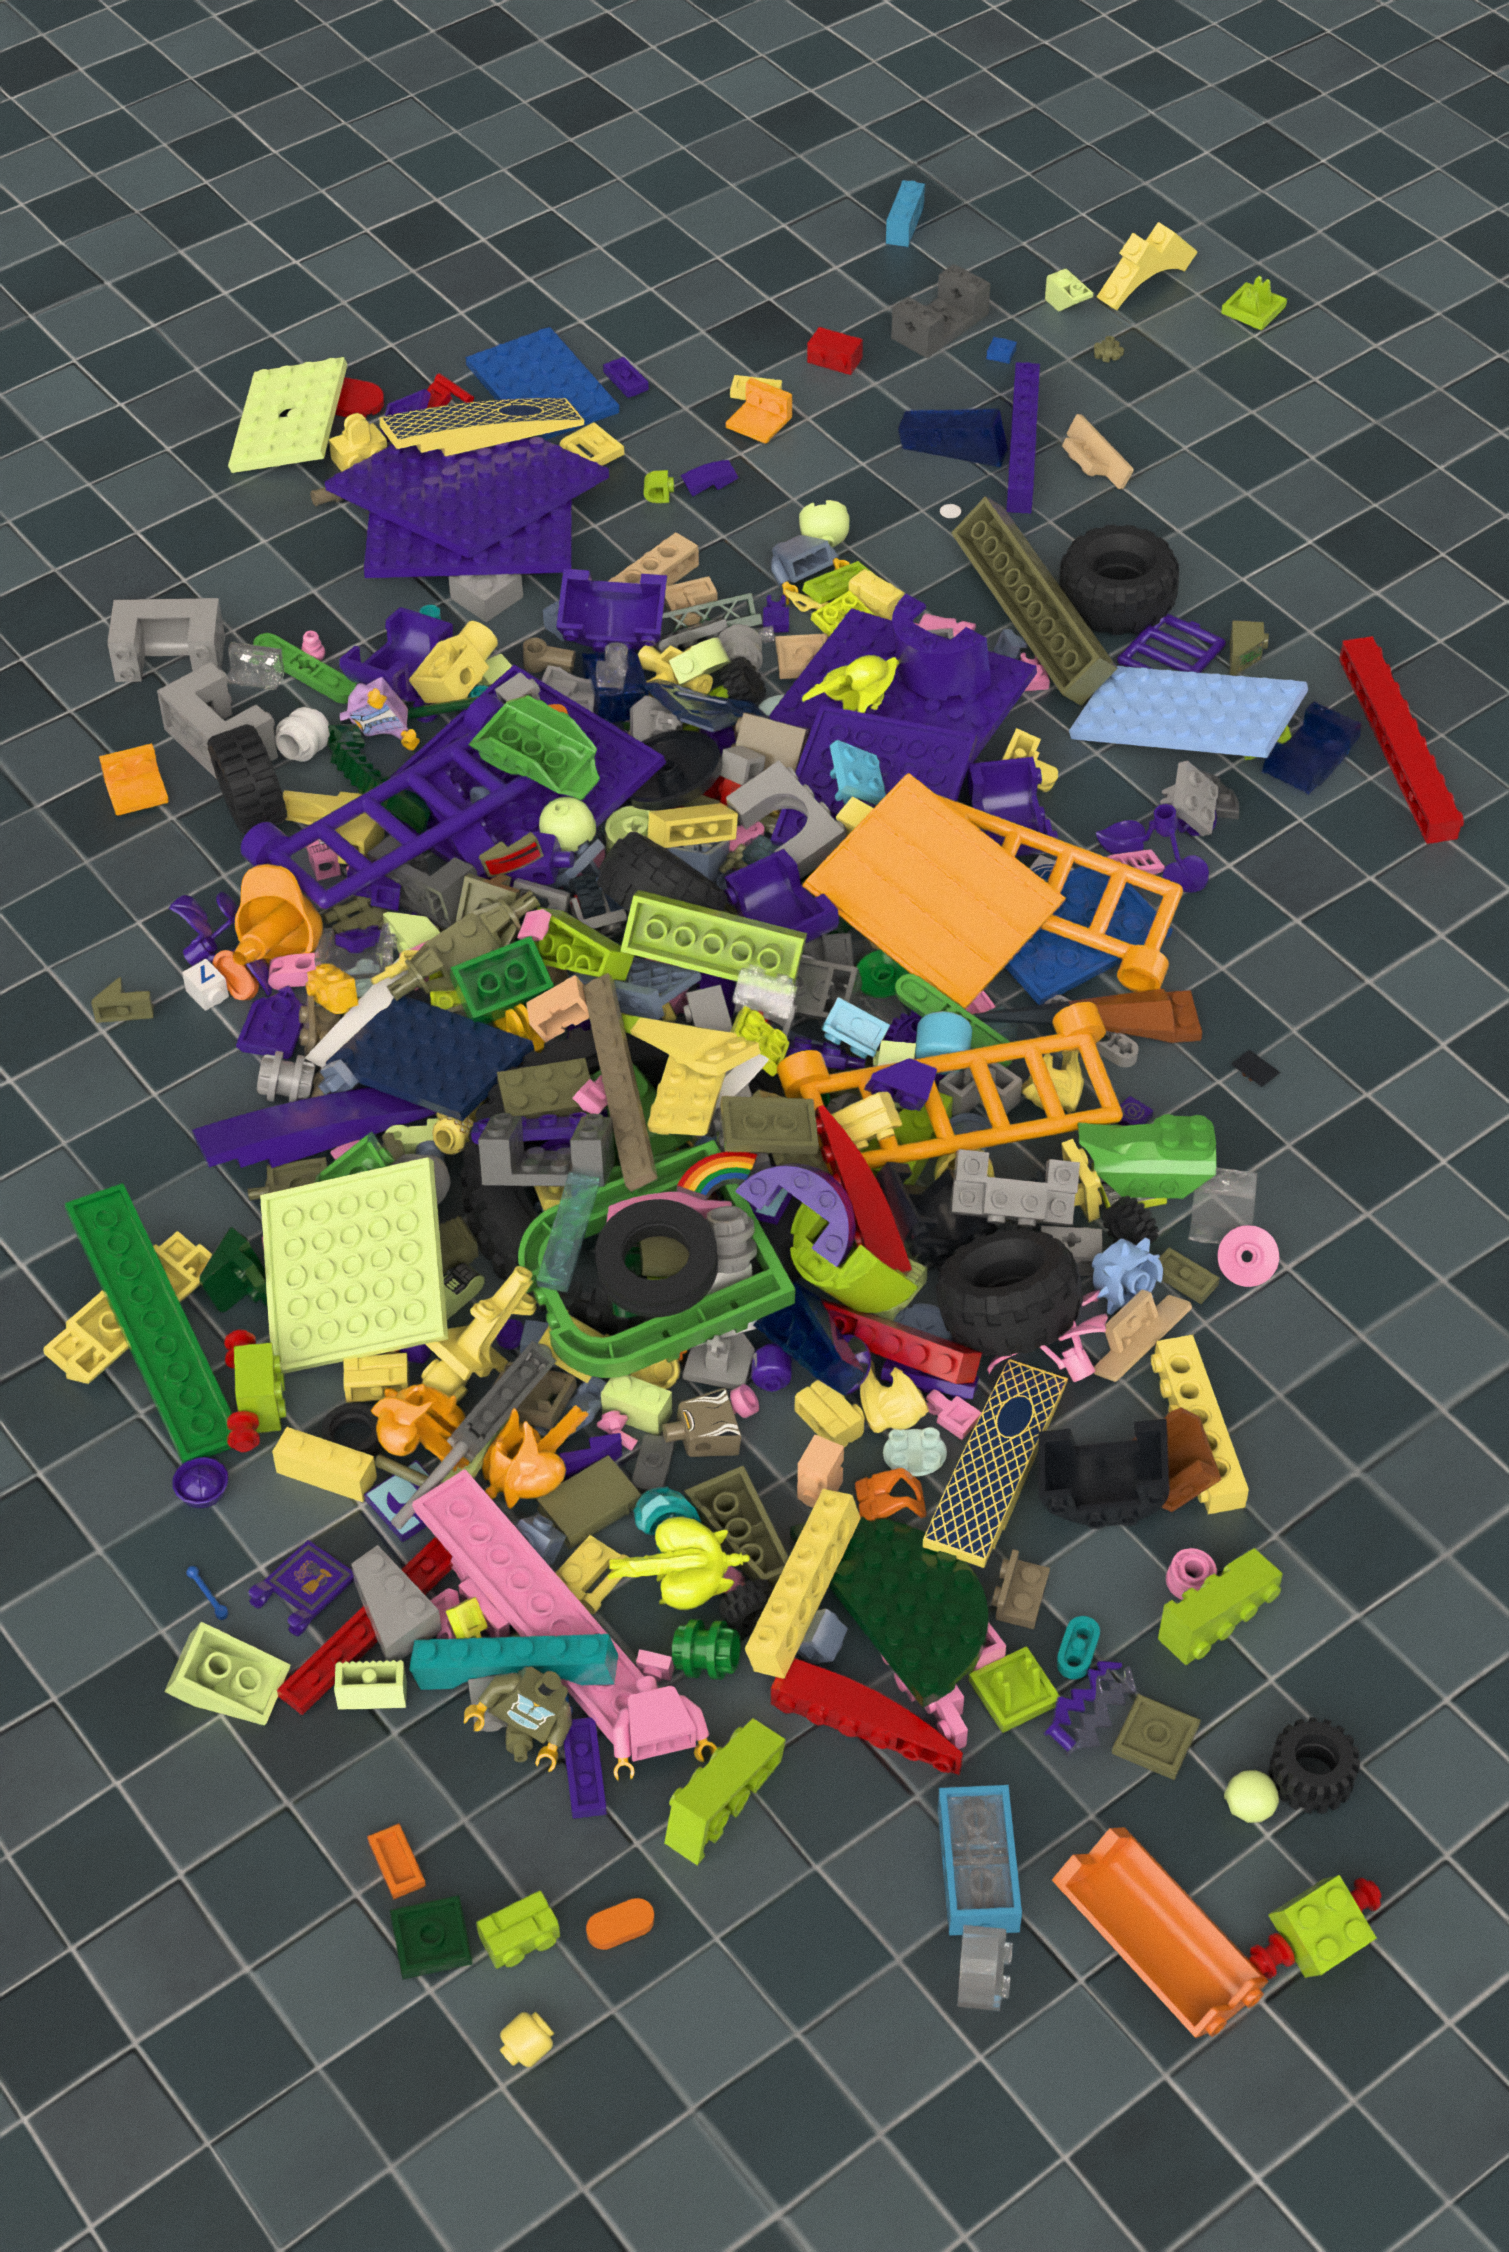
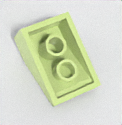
M200 1622L190 1633L164 1692L195 1707L265 1725L277 1700V1689L284 1683L291 1665Z

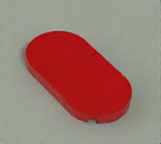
M344 377L335 415L348 417L359 413L367 418V414H377L384 406L382 389L371 382Z

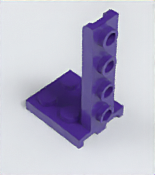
M603 1109L600 1114L603 1117H608V1110ZM576 1112L570 1114L569 1117L545 1114L536 1119H526V1117L522 1116L523 1141L569 1139L572 1137L581 1117H585L587 1114ZM483 1118L473 1123L471 1137L475 1144H479L478 1139L490 1118Z

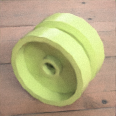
M628 806L613 812L607 819L605 826L606 856L619 838L623 839L629 832H638L648 837L649 812L655 810H642Z

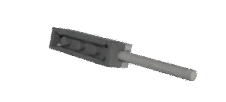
M532 1340L447 1440L453 1446V1449L391 1520L394 1527L402 1529L415 1513L412 1506L413 1502L436 1488L463 1456L470 1462L476 1457L510 1417L513 1408L516 1409L555 1364L556 1360L552 1357V1351L547 1345L536 1344Z

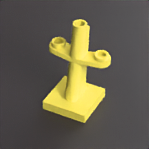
M522 1266L515 1267L513 1273L493 1297L480 1300L479 1303L473 1305L470 1312L475 1318L469 1325L448 1329L449 1339L425 1345L464 1381L469 1380L472 1372H475L480 1377L489 1376L492 1368H495L499 1373L501 1371L505 1372L504 1368L508 1361L491 1344L511 1314L532 1315L536 1311V1300L531 1295L526 1294L533 1283L531 1271Z

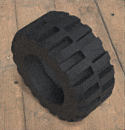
M245 724L211 736L207 743L210 759L225 802L239 831L242 834H247L252 827L262 822H271L275 826L283 823L287 818L283 793L268 752L254 726Z

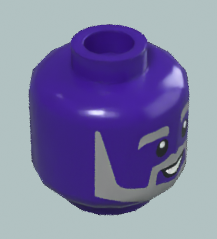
M766 1344L759 1348L753 1354L751 1362L753 1383L759 1388L770 1392L785 1388L792 1378V1358L790 1353L777 1344Z

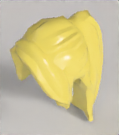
M1065 1050L1061 1052L1063 1055L1061 1070L1053 1068V1056L1050 1053L1044 1054L1043 1059L1063 1109L1068 1113L1075 1112L1084 1086V1079L1078 1062L1079 1050ZM1029 1076L1028 1080L1022 1085L1021 1093L1025 1095V1098L1031 1100L1036 1106L1044 1110L1032 1077Z
M871 1361L869 1374L860 1385L861 1406L867 1424L874 1433H881L888 1428L904 1430L914 1426L920 1418L929 1412L922 1391L917 1389L910 1377L906 1376L902 1370L896 1367L890 1373L893 1377L892 1386H882L876 1377L874 1363Z

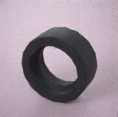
M346 1403L335 1407L326 1415L322 1423V1439L374 1457L382 1447L376 1435L378 1417L371 1412L372 1408L367 1405ZM349 1423H361L371 1429L370 1437L357 1445L340 1444L335 1441L334 1434L339 1428Z

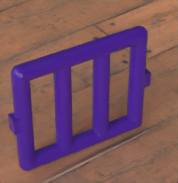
M1167 614L1166 617L1160 620L1159 624L1153 627L1151 625L1147 626L1118 656L1117 662L1124 667L1153 669L1132 659L1133 655L1138 652L1175 670L1201 673L1225 647L1226 641L1215 634L1201 629L1200 624L1191 621L1188 623ZM1165 623L1212 646L1207 651L1202 650L1159 630V628ZM1151 637L1199 660L1192 666L1145 643Z

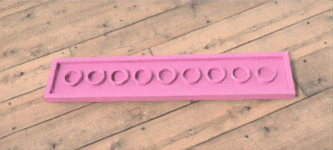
M466 1469L413 1502L412 1506L415 1513L521 1637L607 1634ZM611 1638L618 1653L615 1685H579L561 1679V1684L567 1687L569 1694L587 1715L593 1718L598 1728L613 1744V1729L618 1715L622 1709L628 1707L627 1697L638 1693L636 1682L645 1676Z

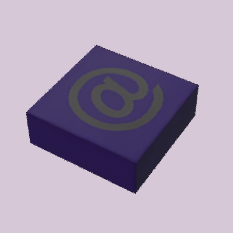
M1129 1096L1120 1105L1123 1117L1118 1124L1123 1126L1146 1124L1153 1117V1110Z

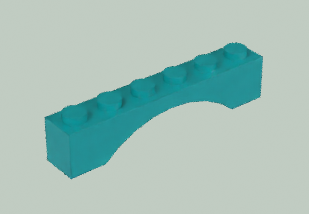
M609 1634L414 1640L409 1670L421 1690L453 1689L470 1679L513 1672L518 1673L526 1666L532 1667L543 1674L547 1671L555 1672L560 1679L579 1685H615L618 1653Z

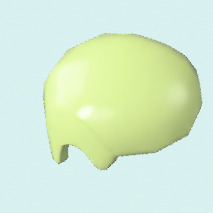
M1257 1770L1240 1772L1229 1781L1224 1792V1799L1227 1800L1231 1814L1247 1823L1263 1822L1273 1815L1279 1803V1795L1275 1783L1265 1773Z

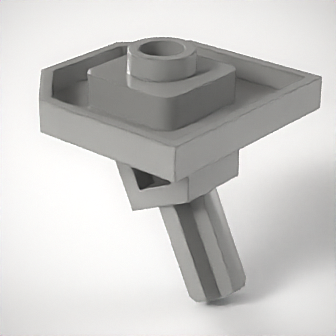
M645 696L630 708V736L640 742L661 733L683 730V722L678 720L677 716L673 715L655 697Z
M744 1333L726 1338L714 1335L713 1339H707L706 1344L690 1349L683 1371V1379L728 1389H735L742 1384L746 1385L755 1348Z

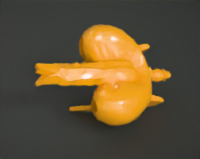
M425 1384L412 1385L399 1392L393 1388H386L384 1391L386 1398L378 1401L371 1409V1412L378 1417L376 1435L382 1447L393 1455L406 1456L411 1454L417 1448L419 1442H421L425 1449L430 1450L442 1462L453 1449L447 1442L448 1438L466 1418L464 1411L456 1405V1396L452 1395L449 1397L435 1388L425 1386ZM462 1457L452 1470L454 1472L457 1471V1467L463 1469L469 1465L470 1461Z
M575 1405L555 1428H552L541 1439L539 1432L528 1424L527 1421L519 1423L517 1410L513 1408L508 1422L489 1446L483 1459V1477L485 1480H489L491 1484L490 1487L485 1489V1493L491 1499L496 1498L499 1492L504 1493L506 1505L511 1509L519 1498L532 1499L545 1496L554 1491L564 1480L566 1473L564 1461L555 1454L556 1450L570 1434L576 1432V1428L586 1419L588 1413L586 1411L582 1412Z

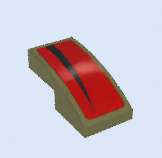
M530 832L509 847L502 841L479 855V859L486 875L493 877L521 869L542 858L544 855L537 838Z

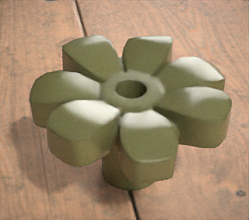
M1106 336L1105 340H1102L1101 343L1096 342L1094 344V357L1096 359L1102 358L1104 362H1110V358L1118 360L1120 356L1124 355V348L1120 347V342L1114 341L1113 336Z
M741 843L734 852L728 853L727 859L719 867V871L725 874L731 868L740 870L748 866L742 860L743 851L746 849V846Z

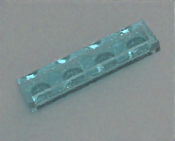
M569 1172L536 1280L537 1286L568 1293L599 1189L600 1178Z

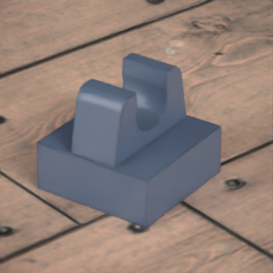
M1003 629L994 650L997 654L1018 660L1021 659L1022 652L1020 648H1027L1028 644L1023 637L1015 635L1012 629Z
M341 1059L326 1064L319 1071L324 1079L318 1087L324 1095H327L330 1091L338 1093L350 1090L359 1082Z

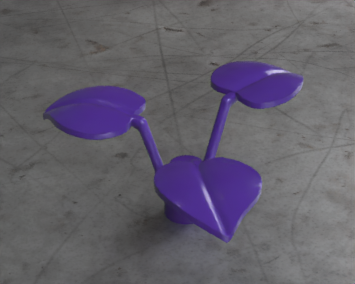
M1162 804L1155 808L1154 820L1149 822L1150 827L1147 833H1145V828L1142 824L1133 820L1117 822L1104 830L1096 831V837L1100 845L1108 853L1114 855L1143 851V842L1150 839L1155 829L1163 837L1170 836L1174 856L1177 861L1165 867L1163 878L1180 884L1183 892L1201 891L1208 883L1209 870L1202 858L1196 855L1187 856L1183 860L1180 858L1175 838L1176 829L1180 833L1186 831L1192 836L1201 835L1183 819L1176 817V809L1172 805ZM1215 809V820H1214V822H1213V828H1212V830L1215 828V826H1216V824H1217V813H1216V809Z
M225 892L217 894L216 902L220 910L229 919L212 935L210 924L207 922L206 912L191 896H180L169 907L170 910L182 916L199 933L191 941V944L183 949L185 959L192 966L204 959L212 963L216 955L215 950H217V944L214 939L232 923L235 925V916L239 906ZM264 958L246 964L268 997L273 989L268 984L269 964Z

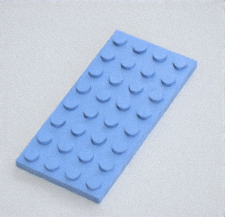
M1117 666L1118 669L1094 692L1070 728L1069 733L1071 739L1267 758L1308 692L1307 682Z

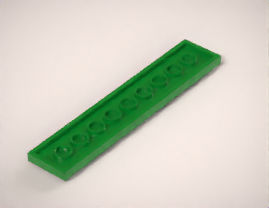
M121 1183L66 1202L65 1210L182 1464L194 1458L210 1457L231 1449L227 1442V1437L232 1432L227 1427V1418L232 1414L124 1184Z

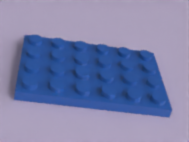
M551 327L465 357L467 367L495 400L566 398L584 419V425L537 435V437H541L544 440L619 413V404Z
M1083 866L1070 871L1061 891V894L1066 899L1053 915L1089 928L1110 876ZM1126 883L1105 934L1133 945H1144L1157 912L1131 884ZM1169 927L1165 939L1171 937L1173 931L1171 927ZM1040 928L1005 968L1038 1005H1043L1045 1001L1054 996L1061 995L1120 964L1122 959Z

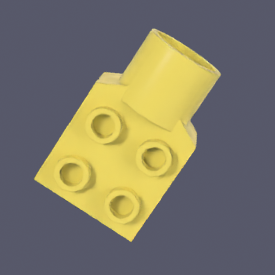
M469 621L457 636L440 641L435 645L409 678V682L425 703L437 704L468 698V694L482 680L484 673L489 668L485 661L498 645L496 636L483 624Z

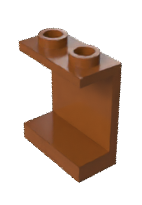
M1182 1407L1169 1412L1165 1417L1168 1429L1170 1490L1168 1499L1162 1508L1170 1512L1178 1509L1222 1480L1200 1416Z

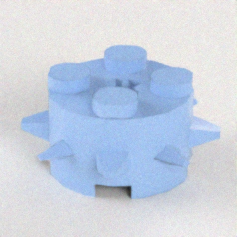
M1145 1237L1137 1245L1125 1239H1119L1103 1253H1098L1094 1257L1091 1265L1094 1269L1093 1286L1094 1290L1100 1289L1097 1298L1104 1297L1108 1299V1314L1112 1315L1120 1307L1123 1308L1142 1289L1151 1292L1156 1281L1161 1283L1163 1267L1158 1259L1160 1257L1159 1254L1153 1256L1149 1253L1150 1239Z

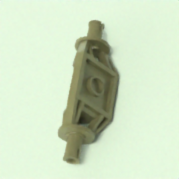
M529 890L510 905L499 897L496 899L497 903L472 911L427 941L411 960H405L408 973L392 984L387 985V989L396 1001H399V999L417 987L419 989L422 988L426 994H429L431 991H455L450 979L451 967L514 943L521 929L519 919L526 915V912H530L540 906L537 898ZM510 922L511 926L499 938L497 932ZM438 971L443 975V977L424 981V978Z

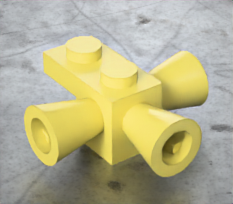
M645 645L638 653L636 664L640 669L656 672V676L648 681L659 678L680 685L668 660L684 652L670 645L663 653H660L655 647ZM689 646L684 652L690 650L692 646ZM703 674L681 686L708 694L711 690L713 679L711 675ZM643 684L639 685L638 689L642 698L645 696L654 697L649 693V690L643 687Z

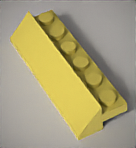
M177 1231L161 1246L155 1244L153 1247L179 1302H181L200 1285L199 1276L212 1254L201 1244L195 1246ZM103 1290L66 1322V1329L44 1347V1354L66 1372V1379L89 1384L129 1348Z

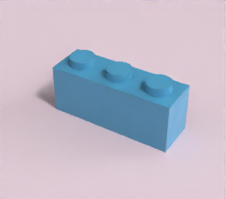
M902 181L887 218L886 244L909 247L924 208V183Z

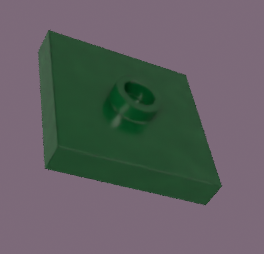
M459 1895L390 1910L402 1980L473 1964Z

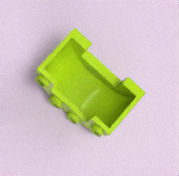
M802 1202L791 1228V1234L794 1235L790 1252L793 1263L803 1278L851 1309L863 1313H878L892 1309L908 1300L918 1289V1286L900 1270L897 1269L895 1271L861 1244L856 1250L852 1245L846 1260L838 1267L834 1266L812 1249V1246L830 1222Z

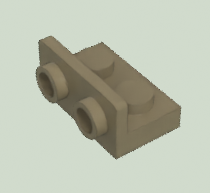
M307 996L305 1006H300L299 1023H303L304 1026L300 1031L299 1042L301 1046H304L305 1057L340 1021L339 1014H334L324 1007L314 1006V996Z
M1013 1549L1010 1560H1003L999 1578L1004 1579L1002 1587L996 1586L992 1606L997 1607L996 1620L1034 1629L1050 1568L1018 1560L1019 1551Z

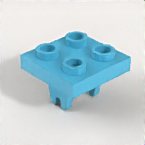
M839 740L833 742L830 745L834 769L830 772V775L833 779L837 778L839 791L835 794L836 801L843 799L844 804H847L853 796L856 799L859 798L878 805L886 794L877 755Z

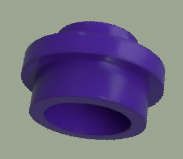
M508 1319L496 1337L498 1344L507 1350L518 1347L521 1342L524 1325L518 1320Z

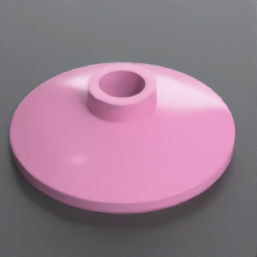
M1248 1225L1237 1227L1224 1236L1218 1248L1217 1258L1219 1267L1227 1279L1240 1286L1252 1287L1260 1285L1271 1278L1278 1266L1279 1251L1275 1240L1268 1232L1259 1227ZM1244 1251H1249L1252 1254L1250 1262L1242 1260L1241 1255Z

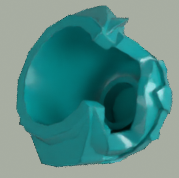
M668 1486L646 1491L633 1509L637 1528L648 1535H655L658 1525L672 1517H687L701 1522L696 1509L685 1499V1496L678 1491L670 1489Z

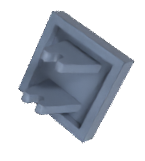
M599 839L589 844L585 841L578 846L577 851L573 852V868H559L556 882L544 886L554 889L562 887L570 893L569 880L575 878L580 872L583 875L593 873L596 878L599 877L601 871L593 859L605 846Z

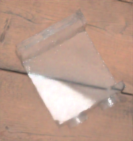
M383 923L379 942L375 943V946L365 948L361 953H349L347 949L335 945L334 928H324L314 957L315 966L330 963L352 976L354 980L372 978L384 972L385 967L393 964V950L397 949L396 934L391 933L389 923Z
M1216 1168V1175L1193 1191L1194 1199L1188 1240L1220 1244L1224 1236L1231 1230L1240 1226H1253L1257 1173Z

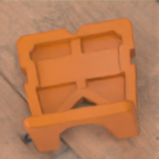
M904 1468L876 1473L871 1478L865 1477L855 1482L857 1501L860 1503L858 1506L859 1515L866 1520L885 1519L905 1507L911 1509L920 1518H924L927 1515L921 1482ZM903 1478L914 1490L917 1500L907 1496L893 1497L889 1494L897 1481Z

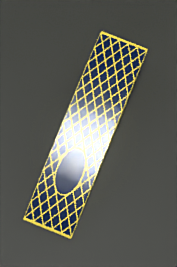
M529 398L471 402L409 411L379 418L380 427L396 449L416 445L421 453L440 449L445 456L584 425V419L566 398Z
M1011 1359L1008 1360L946 1487L924 1536L922 1547L936 1552L942 1551L956 1555V1559L982 1568L985 1567L992 1548L995 1549L1002 1530H1005L1036 1458L1039 1450V1432L1047 1431L1068 1378Z

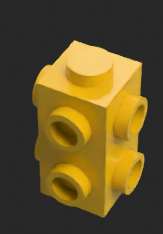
M330 963L318 965L316 970L307 972L308 982H306L305 986L308 996H314V1001L330 1012L342 1014L348 1012L349 1008L359 1005L355 980L349 974Z

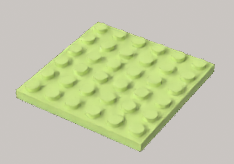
M429 1157L260 1195L270 1343L273 1344L274 1354H280L282 1373L300 1371L342 1362L344 1359L361 1358L449 1339L434 1161Z

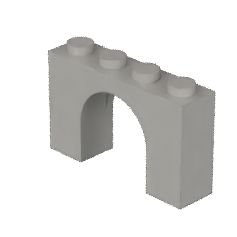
M779 760L726 797L728 807L738 813L737 821L746 830L766 815L779 809H794L800 811L808 818L805 827L800 833L774 851L777 852L785 849L797 863L800 879L819 867L846 838L847 829L840 821H835L830 816L831 813L828 807L823 802L818 803L814 799L815 796L809 786L806 784L802 786L794 770L791 767L786 768Z

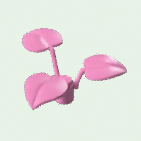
M1100 1289L1084 1295L1082 1306L1090 1302H1098L1099 1298L1097 1296L1100 1293ZM1106 1313L1084 1321L1078 1326L1073 1321L1074 1325L1071 1329L1058 1338L1061 1342L1072 1337L1074 1346L1062 1352L1063 1359H1060L1046 1345L1039 1348L1057 1363L1059 1369L1066 1367L1073 1382L1079 1381L1096 1371L1085 1349L1082 1347L1079 1335L1105 1332L1108 1316ZM996 1355L988 1365V1373L990 1374L997 1363L1011 1356L999 1357Z

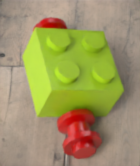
M240 1329L228 1334L224 1339L225 1348L229 1350L225 1355V1363L228 1367L235 1369V1394L238 1412L231 1414L227 1418V1427L232 1431L227 1437V1442L236 1451L248 1452L260 1443L259 1433L282 1430L281 1418L287 1417L285 1398H283V1392L286 1388L284 1373H282L280 1354H274L273 1344H256V1337L252 1333Z
M1340 1875L1322 1879L1268 1914L1278 1933H1273L1268 1937L1269 1945L1265 1948L1258 1944L1250 1948V1962L1268 1979H1272L1277 1975L1276 1966L1279 1964L1290 1967L1295 1962L1305 1978L1322 1975L1377 1939L1362 1911L1367 1908L1374 1912L1380 1908L1382 1896L1379 1888L1373 1881H1367L1360 1877L1354 1881V1890L1349 1892Z

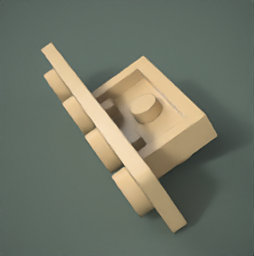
M1077 414L1067 432L1070 438L1064 440L1062 447L1069 453L1068 456L1082 467V471L1089 476H1107L1118 489H1124L1134 469L1083 415Z
M1142 1289L1105 1324V1334L1111 1350L1094 1366L1096 1370L1094 1374L1114 1382L1118 1381L1156 1344V1341H1159L1192 1309L1191 1302L1168 1295L1155 1306L1152 1293Z

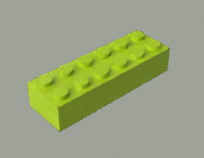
M638 890L633 895L621 952L791 995L795 986L807 933Z

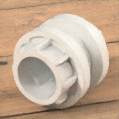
M297 708L289 717L280 721L276 727L275 739L278 750L289 760L308 761L318 751L327 746L328 737L330 736L328 720L316 709Z

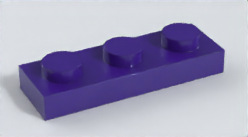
M888 1358L881 1373V1379L888 1381L892 1385L893 1377L890 1373L896 1367L902 1370L906 1376L910 1377L916 1387L923 1392L930 1393L935 1389L949 1394L952 1398L958 1396L963 1400L973 1399L980 1377L976 1376L974 1383L954 1384Z
M592 1717L572 1719V1725L564 1741L572 1818L606 1815L607 1809L596 1722Z

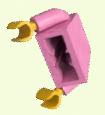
M653 1676L640 1678L636 1682L638 1693L627 1697L628 1707L620 1711L613 1729L614 1757L618 1758V1764L614 1768L615 1778L619 1781L617 1771L623 1765L630 1768V1779L633 1778L634 1768L628 1762V1757L632 1756L634 1762L695 1747L694 1755L696 1759L704 1762V1757L701 1753L704 1746L709 1747L711 1755H713L717 1747L707 1740L709 1732L701 1708L686 1696L679 1695L673 1686L658 1688L656 1679Z

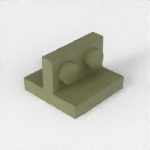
M469 873L464 877L456 922L472 911L497 903L496 899L499 897L510 905L520 897L521 890L510 887L511 877L503 874L488 880ZM510 922L497 932L499 938L511 926Z

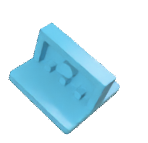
M838 997L822 1025V1030L825 1031L824 1037L838 1045L844 1041L851 1045V1052L866 1059L867 1055L875 1056L876 1050L890 1024Z

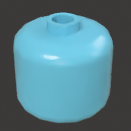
M940 1011L925 1015L918 1022L915 1059L970 1050L972 1027L968 1020L952 1012ZM951 1071L937 1074L948 1075Z

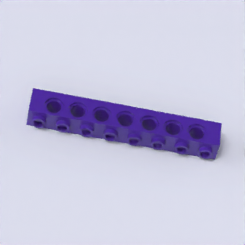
M1016 362L1006 510L1012 513L1031 514L1040 371V364Z

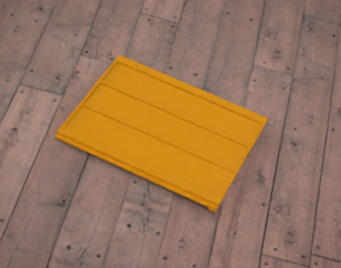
M910 773L906 774L802 885L815 897L824 893L838 909V915L910 974L919 976L965 1010L1066 899Z

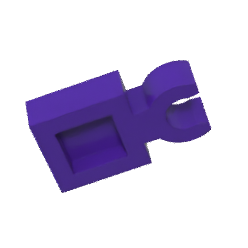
M767 595L766 607H763V632H789V607H786L785 595H781V600L778 602L772 601L771 595Z
M378 925L368 926L364 930L356 928L335 934V945L347 949L349 953H361L365 948L375 946V943L388 940L387 930H378Z

